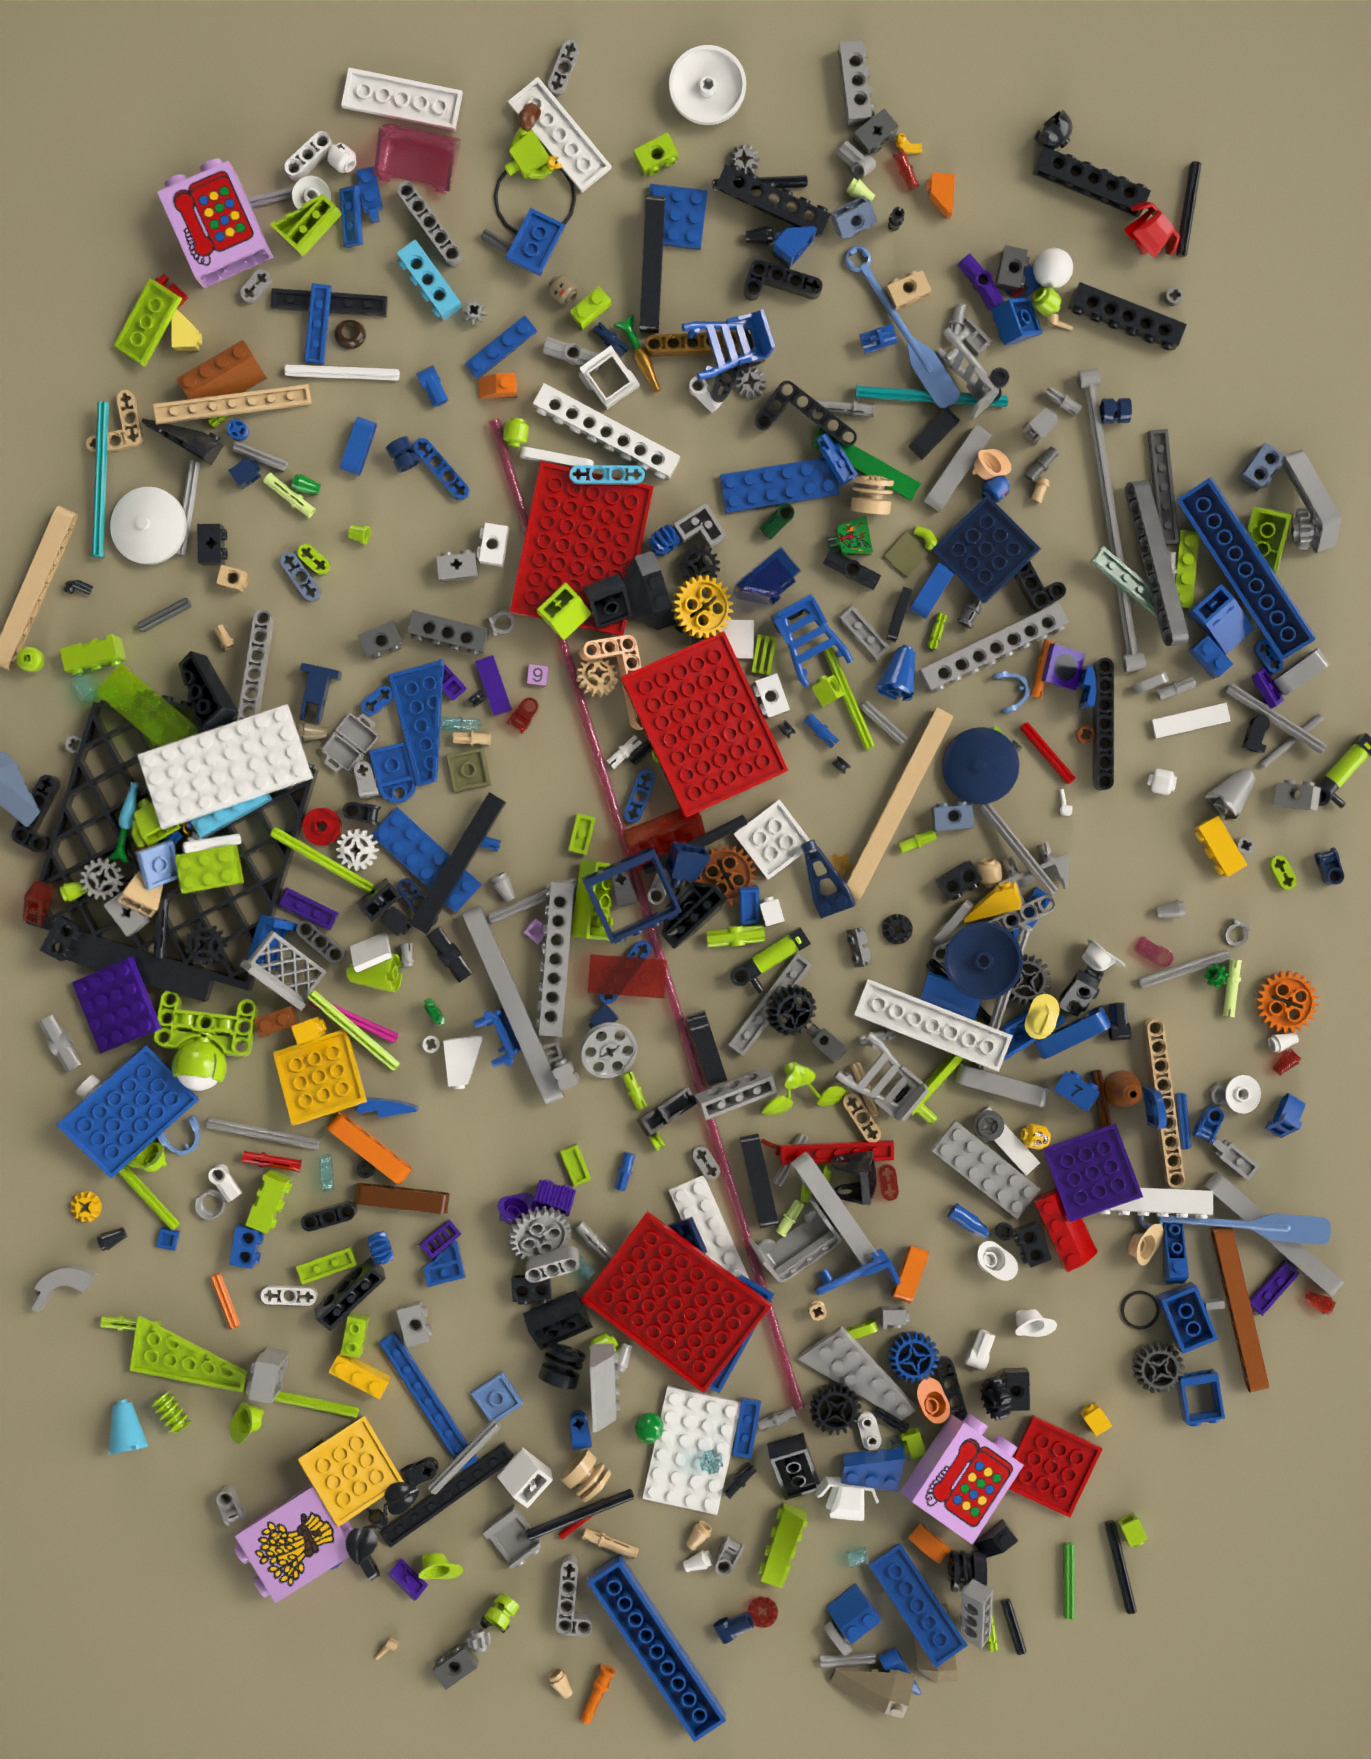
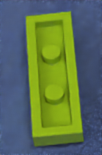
M350 1246L296 1266L303 1285L357 1265V1261Z

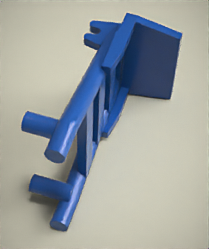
M501 1008L494 1013L487 1010L484 1012L483 1017L473 1021L476 1028L485 1024L487 1027L492 1024L495 1025L504 1045L498 1049V1052L505 1051V1055L491 1060L494 1068L504 1063L506 1066H511L513 1055L517 1054L521 1047L504 1009Z
M882 1249L876 1250L879 1256L872 1252V1262L835 1279H832L828 1269L818 1272L823 1284L814 1288L817 1296L822 1295L857 1277L871 1275L883 1269L886 1270L893 1285L901 1282L891 1260H889Z

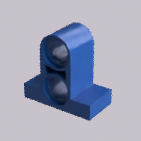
M1290 1093L1285 1094L1280 1101L1273 1120L1267 1122L1265 1129L1280 1138L1299 1130L1302 1122L1299 1120L1306 1103Z

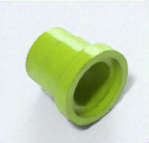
M354 524L350 526L348 531L350 539L359 541L363 545L369 542L371 536L370 526L365 525L363 527Z

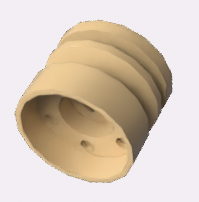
M875 475L854 477L853 482L861 483L862 485L853 486L852 490L861 492L860 496L851 497L850 510L871 514H890L892 501L884 499L883 496L892 494L893 490L884 489V487L893 486L894 481Z
M589 1449L582 1451L568 1465L560 1477V1480L569 1489L578 1484L575 1495H581L580 1499L583 1502H587L597 1495L611 1475V1471L608 1468L604 1469L603 1463L593 1467L597 1457Z

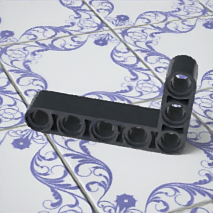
M787 380L777 387L755 417V425L759 429L769 430L790 403L843 445L850 447L857 441V434L853 429L793 382ZM785 385L792 386L793 391L790 395L783 394L782 389ZM802 396L808 399V404L805 407L798 406V399ZM775 400L781 403L778 411L771 409V403ZM817 408L823 410V416L820 419L813 417V411ZM762 416L769 418V423L765 427H761L759 424V419ZM832 420H836L839 424L838 429L835 431L828 429V423ZM846 432H851L854 435V439L850 443H846L843 440V435Z

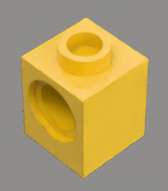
M1096 1402L1086 1405L1083 1411L1080 1412L1096 1437L1112 1427Z

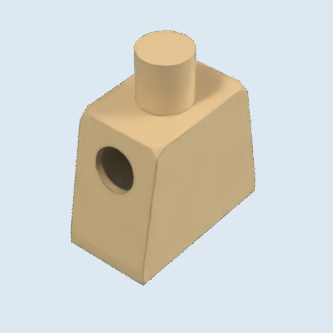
M138 871L119 896L117 902L151 918L158 909L163 885L150 890L145 889L142 874Z

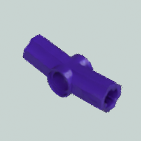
M971 254L966 255L957 264V267L970 280L974 290L980 294L986 307L991 311L992 308L1003 303L1004 300L992 281L991 273L984 270ZM978 278H984L987 284H980Z

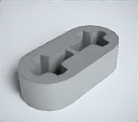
M262 269L257 270L243 285L240 294L246 303L253 304L257 302L270 287L272 279L269 273ZM265 276L267 281L265 283L260 282L258 278ZM253 290L252 293L254 294V296L247 297L246 291L251 292Z
M1164 672L1132 687L1135 694H1139L1170 680L1167 673Z
M703 1145L694 1148V1161L704 1176L710 1180L716 1179L720 1174V1167L709 1149ZM698 1150L706 1151L704 1155L707 1161L704 1162L701 1157H696ZM709 1163L712 1168H717L715 1175L706 1173L708 1172L706 1164Z
M832 1620L823 1626L828 1636L844 1656L853 1651L847 1639Z

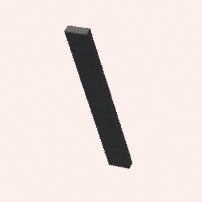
M490 792L487 794L411 920L410 925L428 934L507 802Z
M505 1442L501 1443L448 1481L437 1494H430L379 1531L380 1535L391 1548L506 1466L514 1457L513 1453Z

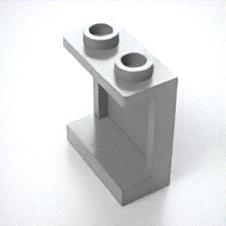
M515 1505L484 1527L483 1535L487 1540L491 1539L509 1563L508 1567L510 1570L514 1567L519 1568L525 1563L527 1557L530 1555L533 1557L541 1550L542 1540L540 1537L531 1541L527 1539L526 1531L532 1527Z

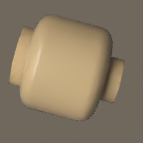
M994 858L982 859L976 866V870L982 879L979 883L985 885V887H995L1002 880L1001 864L995 861Z

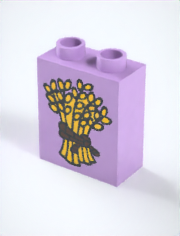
M311 1484L243 1527L235 1535L238 1542L234 1544V1549L240 1561L244 1564L251 1562L258 1575L254 1577V1582L259 1593L264 1598L271 1596L276 1604L347 1559L349 1555L345 1543L347 1535L353 1528L349 1521H346L339 1527L336 1526Z

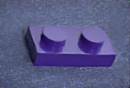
M1266 667L1252 675L1254 685L1259 688L1264 702L1270 709L1284 701Z
M402 1558L387 1573L413 1601L417 1600L428 1586Z

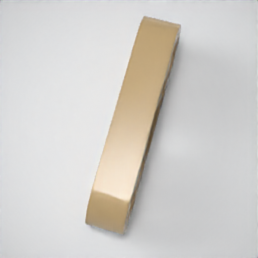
M852 1092L847 1093L843 1098L844 1107L868 1142H877L881 1137L879 1127L859 1096ZM847 1098H856L857 1100L854 1101L856 1106L859 1107L861 1105L862 1108L857 1109L852 1114L851 1111H853L854 1108L851 1104H846L848 1103ZM860 1112L867 1114V1120L864 1123H859L856 1119L857 1114ZM871 1121L873 1124L869 1126L873 1131L877 1130L875 1133L876 1137H867L869 1131L866 1127L864 1130L861 1127L867 1126Z

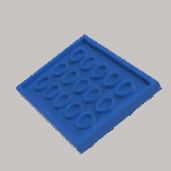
M145 1044L59 1120L56 1126L112 1178L199 1100V1097L191 1089L182 1085L178 1078L172 1075V1070Z

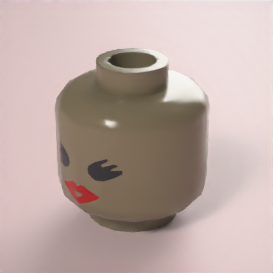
M566 275L554 276L550 280L549 294L558 303L570 304L576 298L577 286Z

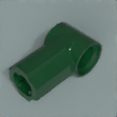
M782 504L759 529L772 540L793 519L794 508L790 504ZM785 508L789 509L791 516L783 518L780 515V511Z

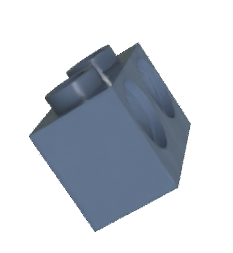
M1265 442L1259 447L1239 478L1257 491L1262 487L1266 488L1272 480L1270 477L1274 471L1277 472L1282 466L1283 462L1281 460L1285 455ZM1265 456H1269L1272 459L1271 464L1265 461ZM1255 471L1261 474V480L1255 478Z

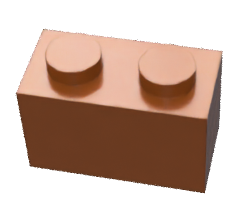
M294 1005L254 1019L260 1038L301 1023Z

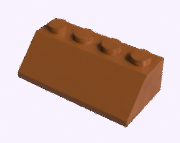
M241 340L176 379L187 398L196 399L243 393L264 381L267 377L246 342Z

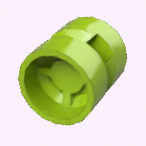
M499 1593L494 1600V1607L488 1609L484 1618L498 1629L505 1631L511 1622L509 1618L515 1616L520 1606L507 1595Z

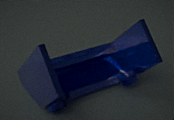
M779 547L735 584L733 594L739 600L765 605L771 603L774 605L781 599L779 595L796 582L793 577L801 572V570L783 548Z

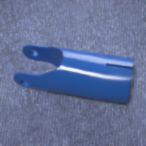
M958 1203L951 1208L948 1218L967 1231L977 1234L982 1238L989 1236L988 1227L976 1215Z

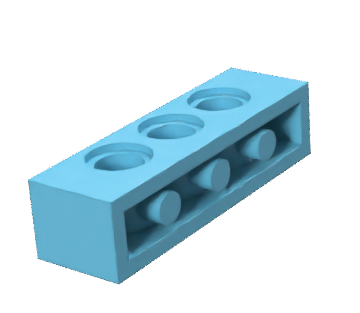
M416 239L397 252L399 260H397L398 264L403 270L407 269L411 274L408 277L413 285H419L422 290L420 291L421 296L426 302L429 300L432 303L433 307L431 309L437 318L441 316L443 320H446L463 308L460 300ZM416 262L422 263L419 269H413V264ZM426 278L433 279L430 285L423 283ZM437 294H444V298L442 300H435V296Z

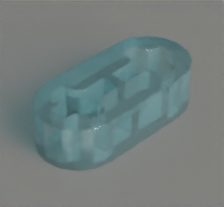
M331 1154L321 1155L323 1191L334 1190Z

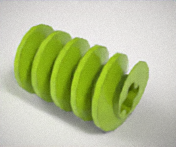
M168 1390L154 1400L151 1408L158 1406L155 1413L162 1412V1416L159 1419H167L164 1427L171 1425L168 1433H177L192 1421H184L188 1415L186 1413L181 1414L183 1411L182 1407L176 1408L179 1404L178 1401L171 1402L175 1396L173 1394L168 1395L170 1392Z

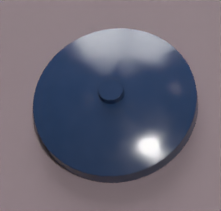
M985 727L968 729L958 734L947 746L942 760V773L949 789L960 799L973 804H989L1003 798L1014 787L1020 770L1019 756L1013 743L999 731Z
M978 922L965 926L952 937L945 952V970L949 980L958 991L974 999L989 1000L1004 995L1017 983L1023 968V955L1018 941L1008 930L994 923Z

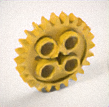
M699 575L696 576V579L694 577L689 578V582L683 581L684 587H678L680 593L674 594L677 601H672V604L677 606L672 609V612H677L678 615L674 619H680L677 626L684 625L683 632L689 631V636H694L696 633V638H701L702 635L704 638H709V634L716 636V632H723L721 627L728 626L725 620H731L728 613L733 612V610L729 609L733 602H728L731 594H725L728 588H721L723 582L716 583V578H711L709 581L708 575L703 578ZM703 588L707 591L706 598L701 593ZM713 596H715V599L712 602L708 603L713 598ZM688 600L693 604L691 610L687 607ZM703 603H708L707 605H705V606L703 607V610L697 611L698 609H700V608L702 607V604H703ZM714 604L718 607V612L716 614L713 612ZM697 611V612L692 616V618H691V617H690V614H692L693 612ZM699 616H702L704 619L702 625L698 622Z

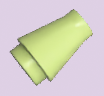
M853 178L846 189L849 196L855 199L864 195L872 202L875 194L860 179Z

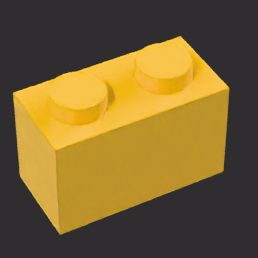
M320 1016L291 1026L298 1045L326 1034L325 1030L327 1029L324 1019H320Z

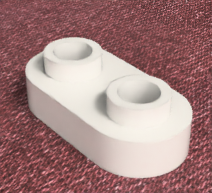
M863 1411L861 1416L857 1417L862 1443L866 1449L876 1450L880 1447L882 1441L877 1420L872 1412ZM870 1420L871 1422L869 1425H865L864 1421ZM874 1438L875 1442L869 1443V1439Z

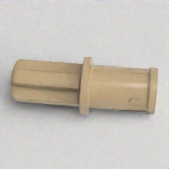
M474 731L472 733L453 732L452 741L453 743L471 744V746L473 744L490 745L491 733H474Z

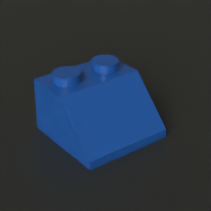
M814 226L786 228L783 233L780 231L773 239L772 255L790 269L814 241L817 228Z
M1030 297L1008 299L991 309L993 320L997 324L999 336L1004 345L1016 344L1043 334Z
M856 1583L826 1606L839 1630L851 1645L882 1621L878 1610Z

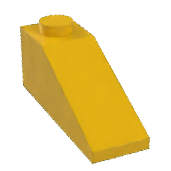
M1005 881L996 886L973 906L964 917V922L1021 909L1022 900L1016 881L1011 883Z

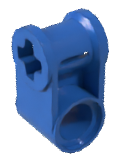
M1214 1105L1206 1106L1194 1126L1192 1135L1207 1140L1209 1144L1213 1143L1224 1120L1223 1111ZM1216 1110V1118L1210 1119V1113Z
M576 1410L570 1416L573 1450L591 1448L592 1441L587 1415L584 1411ZM576 1419H580L581 1424H577Z

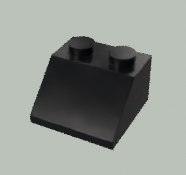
M619 574L582 587L597 629L633 616L626 586Z

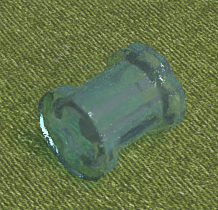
M865 1546L861 1550L846 1551L851 1569L855 1565L869 1564Z

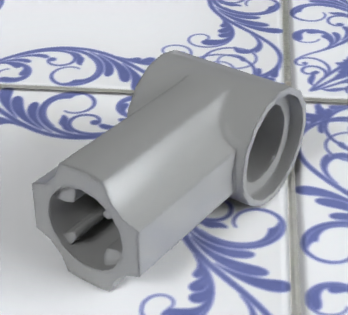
M848 141L843 143L837 152V155L851 167V172L857 179L864 178L876 168V162L872 156L863 155Z

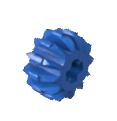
M665 525L651 535L648 543L650 549L657 556H664L679 545L681 536L672 525Z
M378 1231L369 1235L367 1240L375 1264L383 1265L392 1261L394 1256L386 1232Z

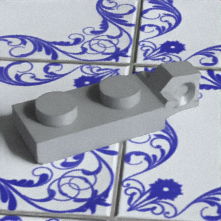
M1217 1138L1211 1143L1217 1149L1214 1152L1218 1155L1217 1157L1247 1181L1259 1169L1260 1165L1233 1143L1224 1140L1222 1143Z

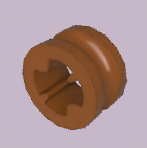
M1089 726L1080 727L1076 731V739L1080 743H1089L1094 738V730ZM1083 729L1090 734L1087 736L1088 740L1080 736L1083 734Z

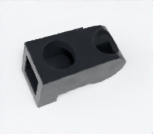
M1258 716L1251 719L1242 745L1243 749L1259 754L1265 753L1267 745L1262 744L1265 731L1270 727V721L1267 717Z

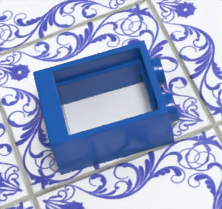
M1214 1369L1184 1373V1376H1178L1180 1383H1177L1182 1418L1187 1425L1199 1426L1203 1422L1218 1423L1221 1419H1225L1219 1376ZM1211 1383L1215 1410L1189 1414L1185 1387Z

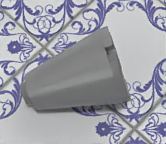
M1249 769L1238 770L1207 793L1205 803L1208 808L1217 816L1219 814L1225 816L1224 820L1236 821L1256 781L1255 774Z

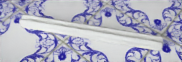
M285 365L284 368L285 376L392 381H398L400 377L398 369Z

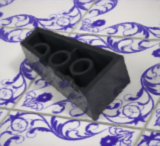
M190 651L178 664L184 686L188 687L189 692L187 696L189 702H192L193 718L198 723L196 729L198 734L227 725L239 712L208 657Z

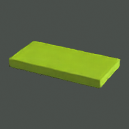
M149 278L113 346L146 367L182 298Z

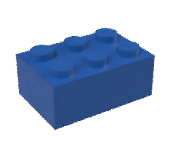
M1189 1282L1156 1295L1176 1348L1182 1354L1218 1340L1198 1287L1194 1283Z

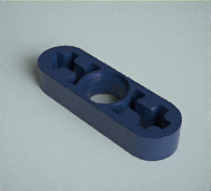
M402 879L398 883V891L416 914L419 908L414 907L413 899L421 897L424 901L425 896L412 879ZM404 882L406 884L411 883L409 888L412 892L415 890L418 892L412 895L410 899L407 897L410 893L407 890H402ZM439 916L437 917L432 926H434L438 922Z

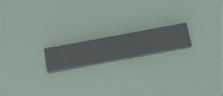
M1168 429L1151 430L1147 434L1154 501L1165 544H1179Z

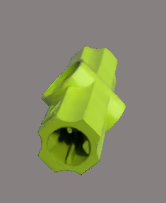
M764 925L734 926L721 930L706 931L708 947L727 945L728 947L742 946L745 943L765 941Z

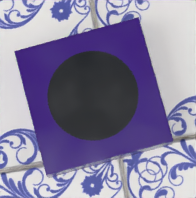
M1050 644L1041 681L1076 691L1085 653L1061 645Z

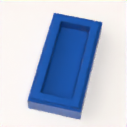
M757 885L739 887V923L741 925L760 923L759 887Z

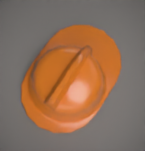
M934 1378L923 1379L917 1388L920 1413L932 1423H943L950 1415V1405L942 1386Z

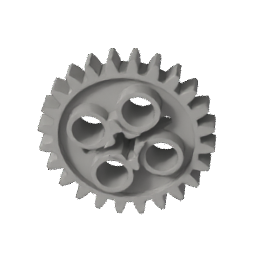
M544 1206L539 1211L538 1207H536L535 1212L528 1209L527 1215L521 1213L522 1219H515L517 1224H511L512 1230L509 1231L510 1237H508L515 1255H520V1259L525 1257L528 1259L564 1248L563 1245L569 1244L567 1239L571 1238V1228L565 1214H561L559 1209L554 1212L553 1207H551L547 1211L546 1206Z

